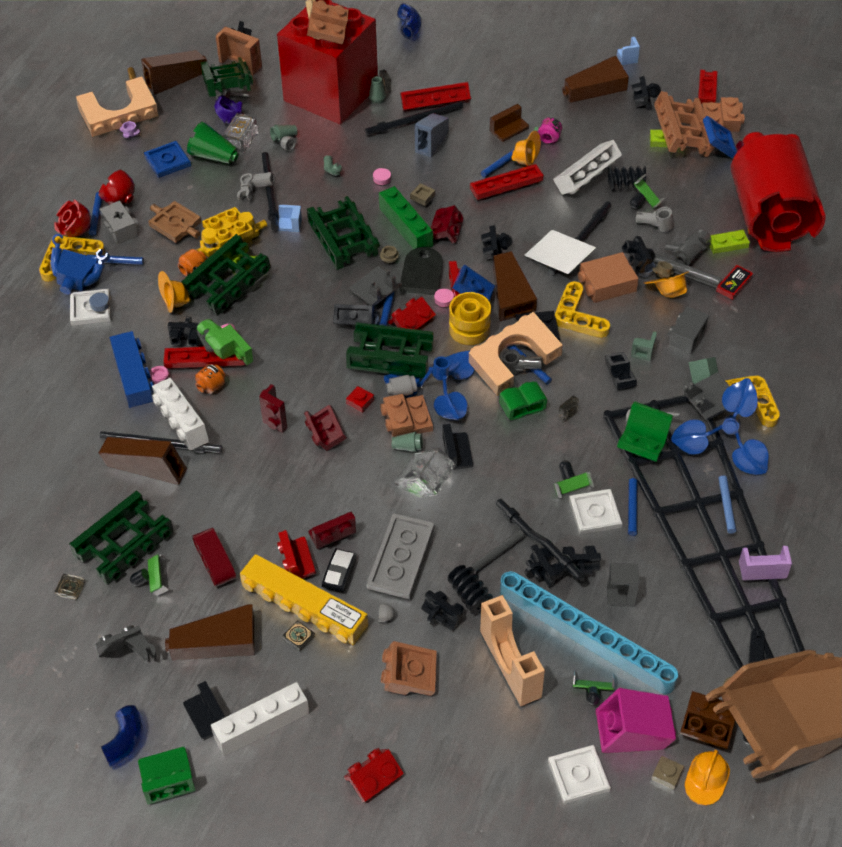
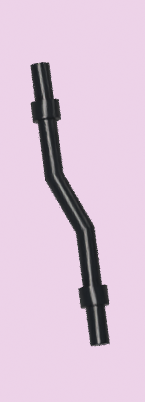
M503 499L497 500L496 506L504 513L505 518L510 523H514L527 537L544 546L559 561L558 564L563 570L569 571L578 581L584 577V574L574 565V560L571 557L564 555L549 539L535 532L520 517L519 512L515 508H511Z

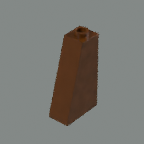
M197 50L141 59L145 83L154 96L202 75L200 62H207L206 57Z
M613 56L565 78L562 92L570 103L622 92L628 89L629 76L618 58Z
M512 251L495 255L493 259V273L500 322L515 318V314L536 312L537 297Z
M107 437L98 452L107 467L175 485L180 484L187 470L171 441Z
M247 604L169 629V638L165 639L166 652H170L172 661L255 655L253 605Z

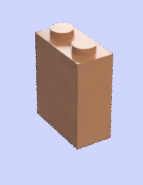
M623 252L580 263V272H578L580 283L584 284L586 294L591 297L594 303L637 292L639 278L629 265Z

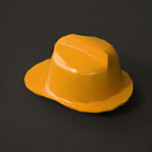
M536 130L532 131L527 139L516 143L511 157L513 161H517L520 165H533L541 146L540 135Z
M164 271L159 272L158 286L168 311L172 313L174 308L182 307L184 304L189 303L188 291L183 283L170 280Z
M688 272L675 277L646 281L644 284L655 283L663 296L674 298L687 292L685 274Z
M718 750L700 753L695 756L685 779V790L689 798L697 804H714L721 798L724 792L730 768Z

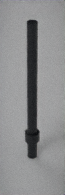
M459 101L385 123L383 121L377 123L376 126L365 128V134L384 133L388 129L422 120L432 113L440 115L463 108V104Z
M263 152L264 173L271 172L268 152ZM266 186L269 208L267 212L268 220L271 223V229L275 231L279 228V213L275 205L273 186Z
M606 201L600 209L593 213L592 219L575 239L583 241L595 225L604 219L606 212L611 207L610 202ZM551 267L548 273L553 276L558 270Z
M107 431L100 432V439L105 440L107 437L171 441L175 448L189 449L184 441L181 442L176 439ZM206 443L193 450L197 453H205L206 451L222 453L223 447L219 444Z

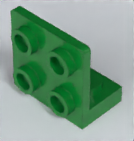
M633 402L625 431L620 437L617 447L657 462L664 450L673 415L638 402Z
M179 747L138 760L142 778L141 785L147 805L196 791L185 747Z

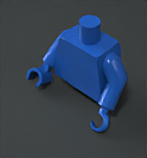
M55 234L52 238L55 247H52L50 265L52 273L57 279V284L61 285L60 291L67 295L71 293L72 289L84 291L87 286L94 284L100 279L105 266L103 264L110 259V254L106 252L105 257L101 258L103 250L99 249L96 253L98 259L66 249L62 250L60 244L55 241V237L60 236L63 239V236Z

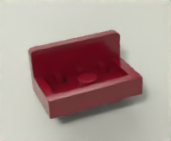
M455 205L436 210L431 225L433 240L448 237L452 244L457 242L464 217Z
M270 384L259 396L262 420L271 429H276L283 433L288 428L285 403L276 397L275 386Z
M330 404L314 415L309 411L304 412L307 419L305 424L313 433L311 437L316 446H321L328 451L347 439L337 414Z
M351 511L310 529L308 534L315 547L319 549L356 533L355 516Z

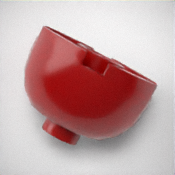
M119 169L107 178L109 182L107 185L102 184L99 190V197L110 205L120 201L124 205L129 204L133 200L135 183L128 173Z
M73 199V202L69 200L61 206L56 215L59 217L58 222H54V227L63 236L77 238L89 230L91 215L82 203Z

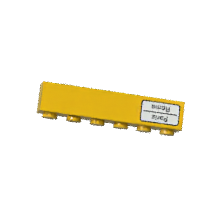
M257 554L251 558L240 572L242 586L247 591L256 592L264 600L278 604L281 609L298 615L304 622L313 623L319 630L335 635L343 643L347 642L354 646L368 626L367 613Z

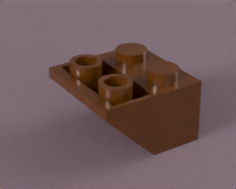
M692 691L680 734L727 749L735 722L730 710L728 709L716 714L713 708L717 704L724 702L723 700L708 701L705 697L706 695Z

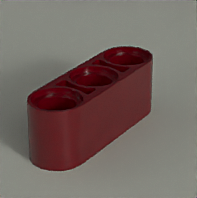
M212 527L192 535L194 545L214 586L217 587L236 579L234 568L214 528Z

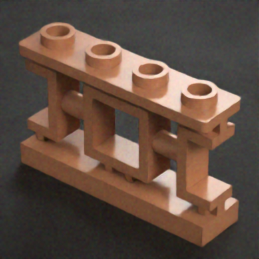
M661 91L654 106L669 152L676 153L678 148H680V151H684L686 146L697 147L699 154L708 157L715 147L710 144L703 123L705 114L700 99L695 98L693 102L691 99H688L686 103L674 102L672 96H668L667 92ZM681 123L690 124V126H684Z

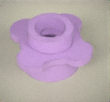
M127 121L120 127L124 138L134 137L140 133V130L136 128L137 125L132 121Z

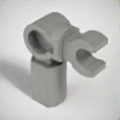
M273 172L255 174V176H252L250 173L242 175L240 178L241 190L237 193L240 202L243 201L244 196L251 200V192L255 187L274 186L276 181Z

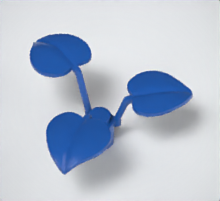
M470 350L458 352L447 357L439 356L435 358L433 367H429V371L420 382L419 378L415 377L417 387H421L431 373L435 379L443 380L444 395L438 396L435 399L434 409L438 415L444 418L459 420L464 418L467 413L465 397L459 392L448 394L447 377L452 375L457 380H464L473 375L474 368L469 363ZM384 375L385 384L389 383L390 378H395L403 375ZM417 391L413 392L412 395L404 396V398L415 396Z
M749 378L729 386L724 391L722 396L723 406L727 411L734 412V414L727 416L722 425L706 432L705 423L693 419L681 424L671 437L672 442L684 452L700 454L708 446L707 436L723 429L727 434L736 435L740 448L733 451L732 459L738 469L753 475L764 474L768 471L769 453L765 444L760 440L750 439L743 445L740 432L738 431L741 421L737 415L739 414L742 417L751 416L758 404L756 389Z

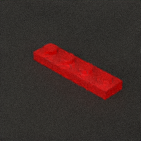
M468 82L400 92L403 110L471 99Z
M537 164L472 182L470 183V190L475 198L479 200L543 181L544 175Z
M204 347L165 348L163 364L167 369L205 367L208 364L214 366L245 365L242 359L239 360L235 354L222 359L214 351L207 352Z

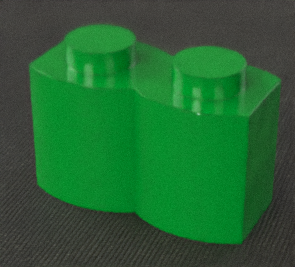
M526 382L519 388L514 387L503 390L500 393L499 403L509 420H517L528 414H535L545 410L547 398L537 382Z

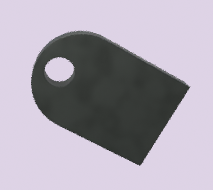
M420 247L411 250L406 255L400 281L402 286L399 287L400 292L435 295V292L439 290L443 259L438 251L428 247ZM427 255V256H429V257H428V258H422L421 256Z

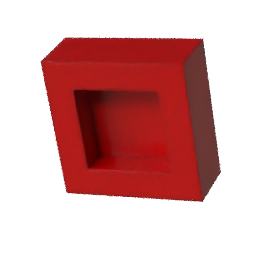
M357 386L346 398V404L363 413L374 401V394Z

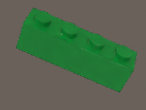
M393 186L379 192V209L413 249L433 247V230L399 190Z

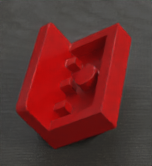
M421 296L417 300L412 298L405 304L406 308L404 310L399 308L391 314L393 318L388 323L390 325L395 323L399 328L417 330L436 314Z
M287 530L279 532L280 542H277L280 553L285 555V560H282L285 570L302 579L316 574L306 538L303 536L292 540Z
M376 748L367 755L368 759L363 763L356 762L347 769L349 773L344 778L346 781H350L362 802H366L404 774L389 749L380 750Z

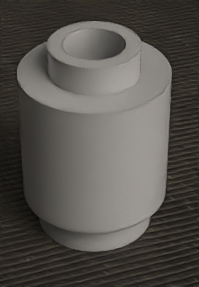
M414 375L390 378L389 383H386L388 395L403 394L408 396L417 391Z

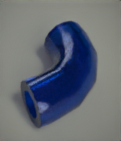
M402 3L398 8L397 17L405 23L401 26L400 30L406 39L411 40L420 31L422 19L415 8L409 4Z
M127 705L116 712L117 734L111 741L101 746L110 768L129 757L139 744L142 722L140 713L135 705Z

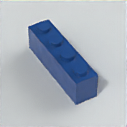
M133 331L110 336L112 350L129 408L153 402L151 395L154 393L153 383L147 380L151 377L148 367H143V364H146L144 353H139V350L142 349L139 338L135 339Z

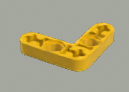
M60 236L55 237V241L60 244L62 250L66 249L87 256L96 255L97 251L102 249V255L105 254L104 244L100 240L63 236V239ZM52 240L39 268L42 280L47 282L56 279L52 271H50L52 247H55ZM77 245L82 246L80 249H74Z
M576 281L569 282L555 312L557 326L599 338L608 336L610 323L607 319L577 312L583 295V285ZM571 302L574 305L571 307H567L564 305V303ZM585 321L587 324L579 325L577 322Z
M748 376L725 380L731 386L745 378H749L755 384L757 398H763L768 401L767 404L759 402L755 411L759 421L766 427L777 425L780 413L764 378L761 376Z

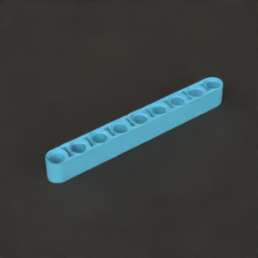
M511 571L502 575L500 594L504 596L505 600L658 692L669 694L674 691L678 671L673 665L521 575ZM643 665H646V666H649L650 668L647 669V668H643L642 666H643ZM663 677L669 678L670 681H666V680H664V679H662V678H663Z

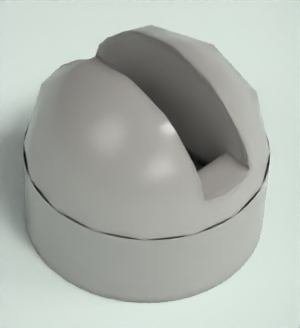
M285 136L281 139L280 145L284 150L290 152L295 148L296 140L290 136Z
M379 604L378 622H389L392 620L394 609L388 604Z

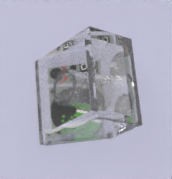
M440 447L414 453L395 480L394 485L421 498L436 496L441 491L443 483L451 476V471L456 464Z

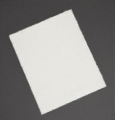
M551 230L524 256L569 274L596 247Z

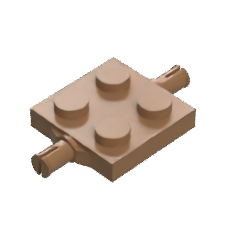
M176 201L163 208L156 204L150 206V210L155 212L156 215L148 221L149 226L173 242H178L187 234L196 239L200 236V232L194 228L202 223L201 217Z

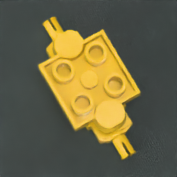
M233 207L202 221L205 229L202 231L201 247L196 250L210 257L235 234L242 237L243 243H250L252 238L259 236L258 230L268 226L267 222L262 220L255 223L250 212L240 213L236 207Z

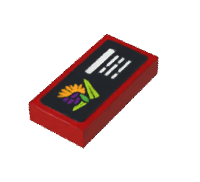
M736 265L717 286L716 292L733 300L752 279L753 273Z

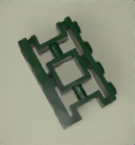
M238 57L237 63L231 61L232 64L215 66V64L209 66L208 62H200L203 80L209 97L216 96V90L223 92L222 89L239 87L244 89L243 87L245 86L247 91H251L250 85H253L250 70H248L246 61L243 62L241 57Z
M348 196L344 197V202L341 200L337 201V209L323 212L321 207H318L317 211L314 207L307 208L308 223L336 270L344 268V262L350 263V255L364 251L367 257L371 256V253L374 257L378 256V248L380 247L377 237L372 235L370 226L365 224L362 213H358L355 202H351ZM347 227L352 231L342 236H338L336 231Z
M235 234L181 282L190 297L196 298L201 293L208 296L209 299L206 300L208 308L210 310L213 309L214 314L219 315L271 269L269 258L262 253L255 258L247 254L250 251L248 243H243L242 237ZM236 257L240 258L237 263L232 261ZM246 264L251 266L247 271L243 269ZM230 268L237 274L226 283L219 277ZM209 280L213 282L209 287L205 285ZM219 288H221L222 290H224V291H223L221 294H219V295L216 293V291H217Z
M359 322L355 324L354 342H359L360 346H349L347 349L346 368L403 376L414 375V377L424 378L427 374L428 356L421 355V351L432 352L434 344L433 332ZM382 346L399 347L400 349L399 352L382 350Z
M136 490L70 542L69 545L73 556L83 563L91 557L95 558L101 564L96 568L97 575L103 578L106 585H109L112 581L117 580L129 567H133L145 554L150 553L162 540L167 539L173 532L172 522L163 514L155 521L146 514L150 510L149 503L146 500L144 501L142 495ZM136 515L140 520L133 525L129 520ZM147 525L151 531L144 536L140 530ZM126 529L134 538L121 548L113 539ZM103 542L106 547L99 552L95 547ZM114 552L118 557L113 562H110L107 557Z

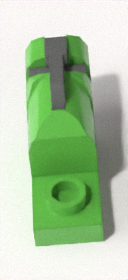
M211 319L199 323L197 335L207 352L214 351L222 359L235 354L246 365L254 362L252 348L230 324L221 328Z

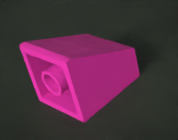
M618 688L596 708L602 753L664 750L676 740L672 708L669 697L666 695Z

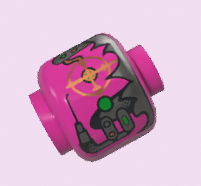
M553 117L544 118L538 129L540 140L547 144L556 143L563 129L561 122Z

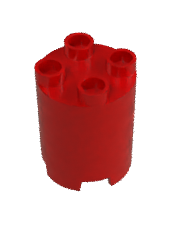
M760 132L747 134L742 142L743 147L739 149L732 160L731 173L748 233L758 240L763 250L770 252L790 251L791 241L797 240L808 233L815 238L821 232L826 220L823 205L800 137L796 134H770L765 136Z

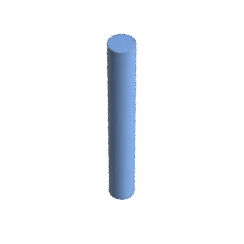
M723 475L718 478L727 531L733 534L736 532V525L727 476Z

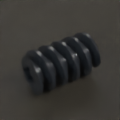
M618 166L613 171L611 167H608V184H610L612 190H614L615 184L618 185L619 189L622 188L623 184L626 189L629 188L630 184H632L633 189H636L634 183L646 174V166L643 167V170H641L640 166H637L635 171L633 166H629L628 171L625 166L621 168V171Z
M460 565L449 573L447 580L452 584L456 594L461 597V601L466 605L470 614H477L481 612V603L493 599V595L488 594V588L483 587L484 583L482 580H479L478 574H474L475 570L473 567L466 568L465 565Z

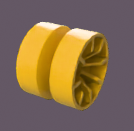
M465 292L452 299L449 305V333L451 337L463 345H477L488 338L490 334L491 304L485 296L475 292Z

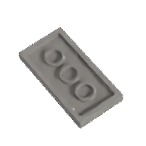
M393 513L368 578L367 589L410 599L434 531V523Z

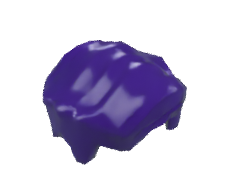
M224 95L218 96L214 108L223 123L228 125L239 123L243 115V103L241 101L235 103Z

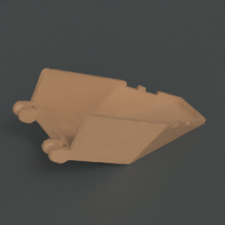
M806 650L746 664L723 686L712 690L705 696L708 701L722 697L724 702L717 704L713 708L714 712L717 714L729 709L755 753L743 759L745 765L752 764L758 760L763 765L751 772L753 778H762L776 772L817 761L842 745V657H834L833 653L826 652L824 655L816 654L814 650Z

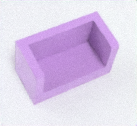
M788 546L782 547L780 555L749 556L748 548H742L739 559L742 580L787 578L792 565Z

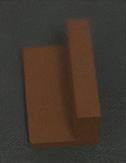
M515 104L490 117L489 131L501 142L529 129V124L521 118L522 107L519 104Z

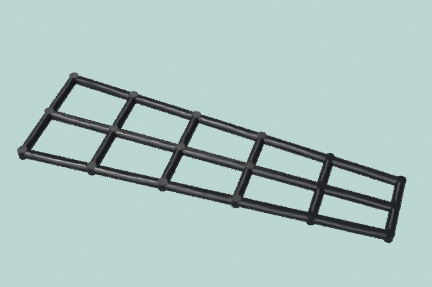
M685 395L658 401L652 400L643 405L660 410V408L690 401ZM631 407L604 411L603 420L606 421L617 444L622 434L614 418L626 416ZM713 418L706 421L709 431L717 427ZM670 430L666 440L669 450L662 452L657 461L674 459L692 498L690 501L660 507L639 468V465L656 461L642 456L635 458L631 452L620 449L653 511V516L656 517L680 563L681 569L684 570L709 618V623L712 624L736 672L744 665L721 621L745 616L751 630L754 628L761 629L754 613L779 608L796 653L805 651L786 603L787 599L782 593L778 580L768 579L775 599L750 605L729 558L740 556L742 548H748L749 553L757 552L758 556H765L767 552L719 431L711 435L713 441H709L704 451L717 449L733 490L729 491L731 500H737L753 544L728 550L724 549L705 508L706 505L722 502L721 493L703 498L700 497L682 456L688 455V453L678 448L672 442ZM696 508L716 552L688 559L665 515ZM720 560L741 607L716 613L692 567ZM766 638L764 642L765 660L774 658Z

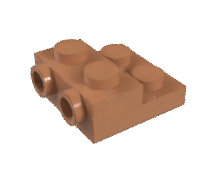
M313 1L307 36L343 44L349 10L344 9L341 5L332 6L324 1Z
M721 97L720 103H702L705 117H711L731 132H740L745 116L741 114L743 103L739 102L738 98Z
M403 394L383 398V404H380L382 416L387 418L385 420L387 432L391 431L392 437L412 432L426 433L433 431V424L423 395L404 398Z
M393 641L384 650L382 655V662L386 663V669L381 674V683L385 684L384 691L402 695L415 692L432 696L435 693L437 651Z

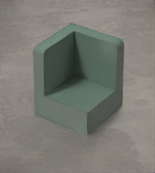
M653 331L651 340L634 338L631 357L650 361L657 332Z
M716 357L689 362L692 382L694 384L718 372Z

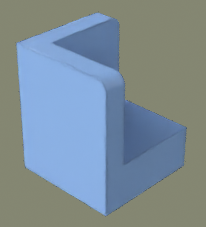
M631 37L630 46L617 49V57L621 65L638 63L640 46L635 37Z
M279 205L278 231L300 232L302 223L301 206Z

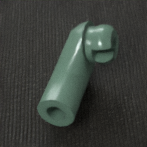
M329 155L325 156L324 170L333 176L339 175L342 171V166H337V163L333 165L332 157Z

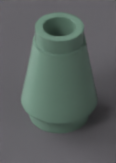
M375 76L371 79L369 98L373 103H381L384 101L386 94L382 78Z
M274 125V127H270V136L273 141L280 142L285 136L293 137L297 135V127L295 125Z
M412 432L392 437V449L418 452V450L423 449L422 434Z

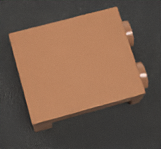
M224 27L217 33L216 43L220 63H224L227 59L238 62V57H241L243 62L246 61L252 76L262 67L258 38L228 27Z

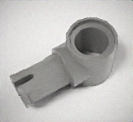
M661 207L653 213L638 211L636 223L652 224V226H657L658 230L662 232L670 231L674 227L672 210L669 207Z

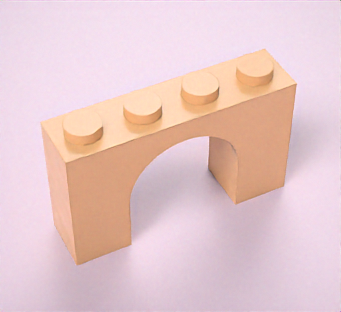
M142 76L126 81L127 93L131 103L121 110L112 111L104 109L99 105L93 92L76 96L78 109L92 137L119 129L127 121L138 123L158 116L157 104Z
M534 312L522 316L518 322L506 326L502 332L490 336L486 342L474 346L469 352L470 365L497 396L503 390L514 386V375L499 358V354L506 347L511 345L527 346L537 356H542L545 365L562 355V343Z
M501 595L481 603L480 632L519 705L523 706L542 698L545 670L534 651L521 656L512 632L513 613L504 596Z

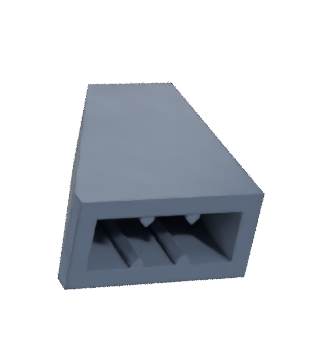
M432 113L415 124V153L432 157L449 132L448 117Z

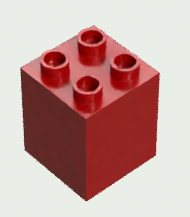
M316 0V2L324 1L326 2V4L332 6L339 5L332 2L331 0ZM305 7L277 33L283 100L341 125L369 96L371 79L378 76L376 19L362 14L356 8L344 7V9L349 10L343 44L307 36L309 18L307 8Z

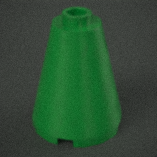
M202 121L198 123L193 130L196 134L193 138L190 137L188 141L187 153L191 156L226 164L235 163L239 156L237 147L207 123Z

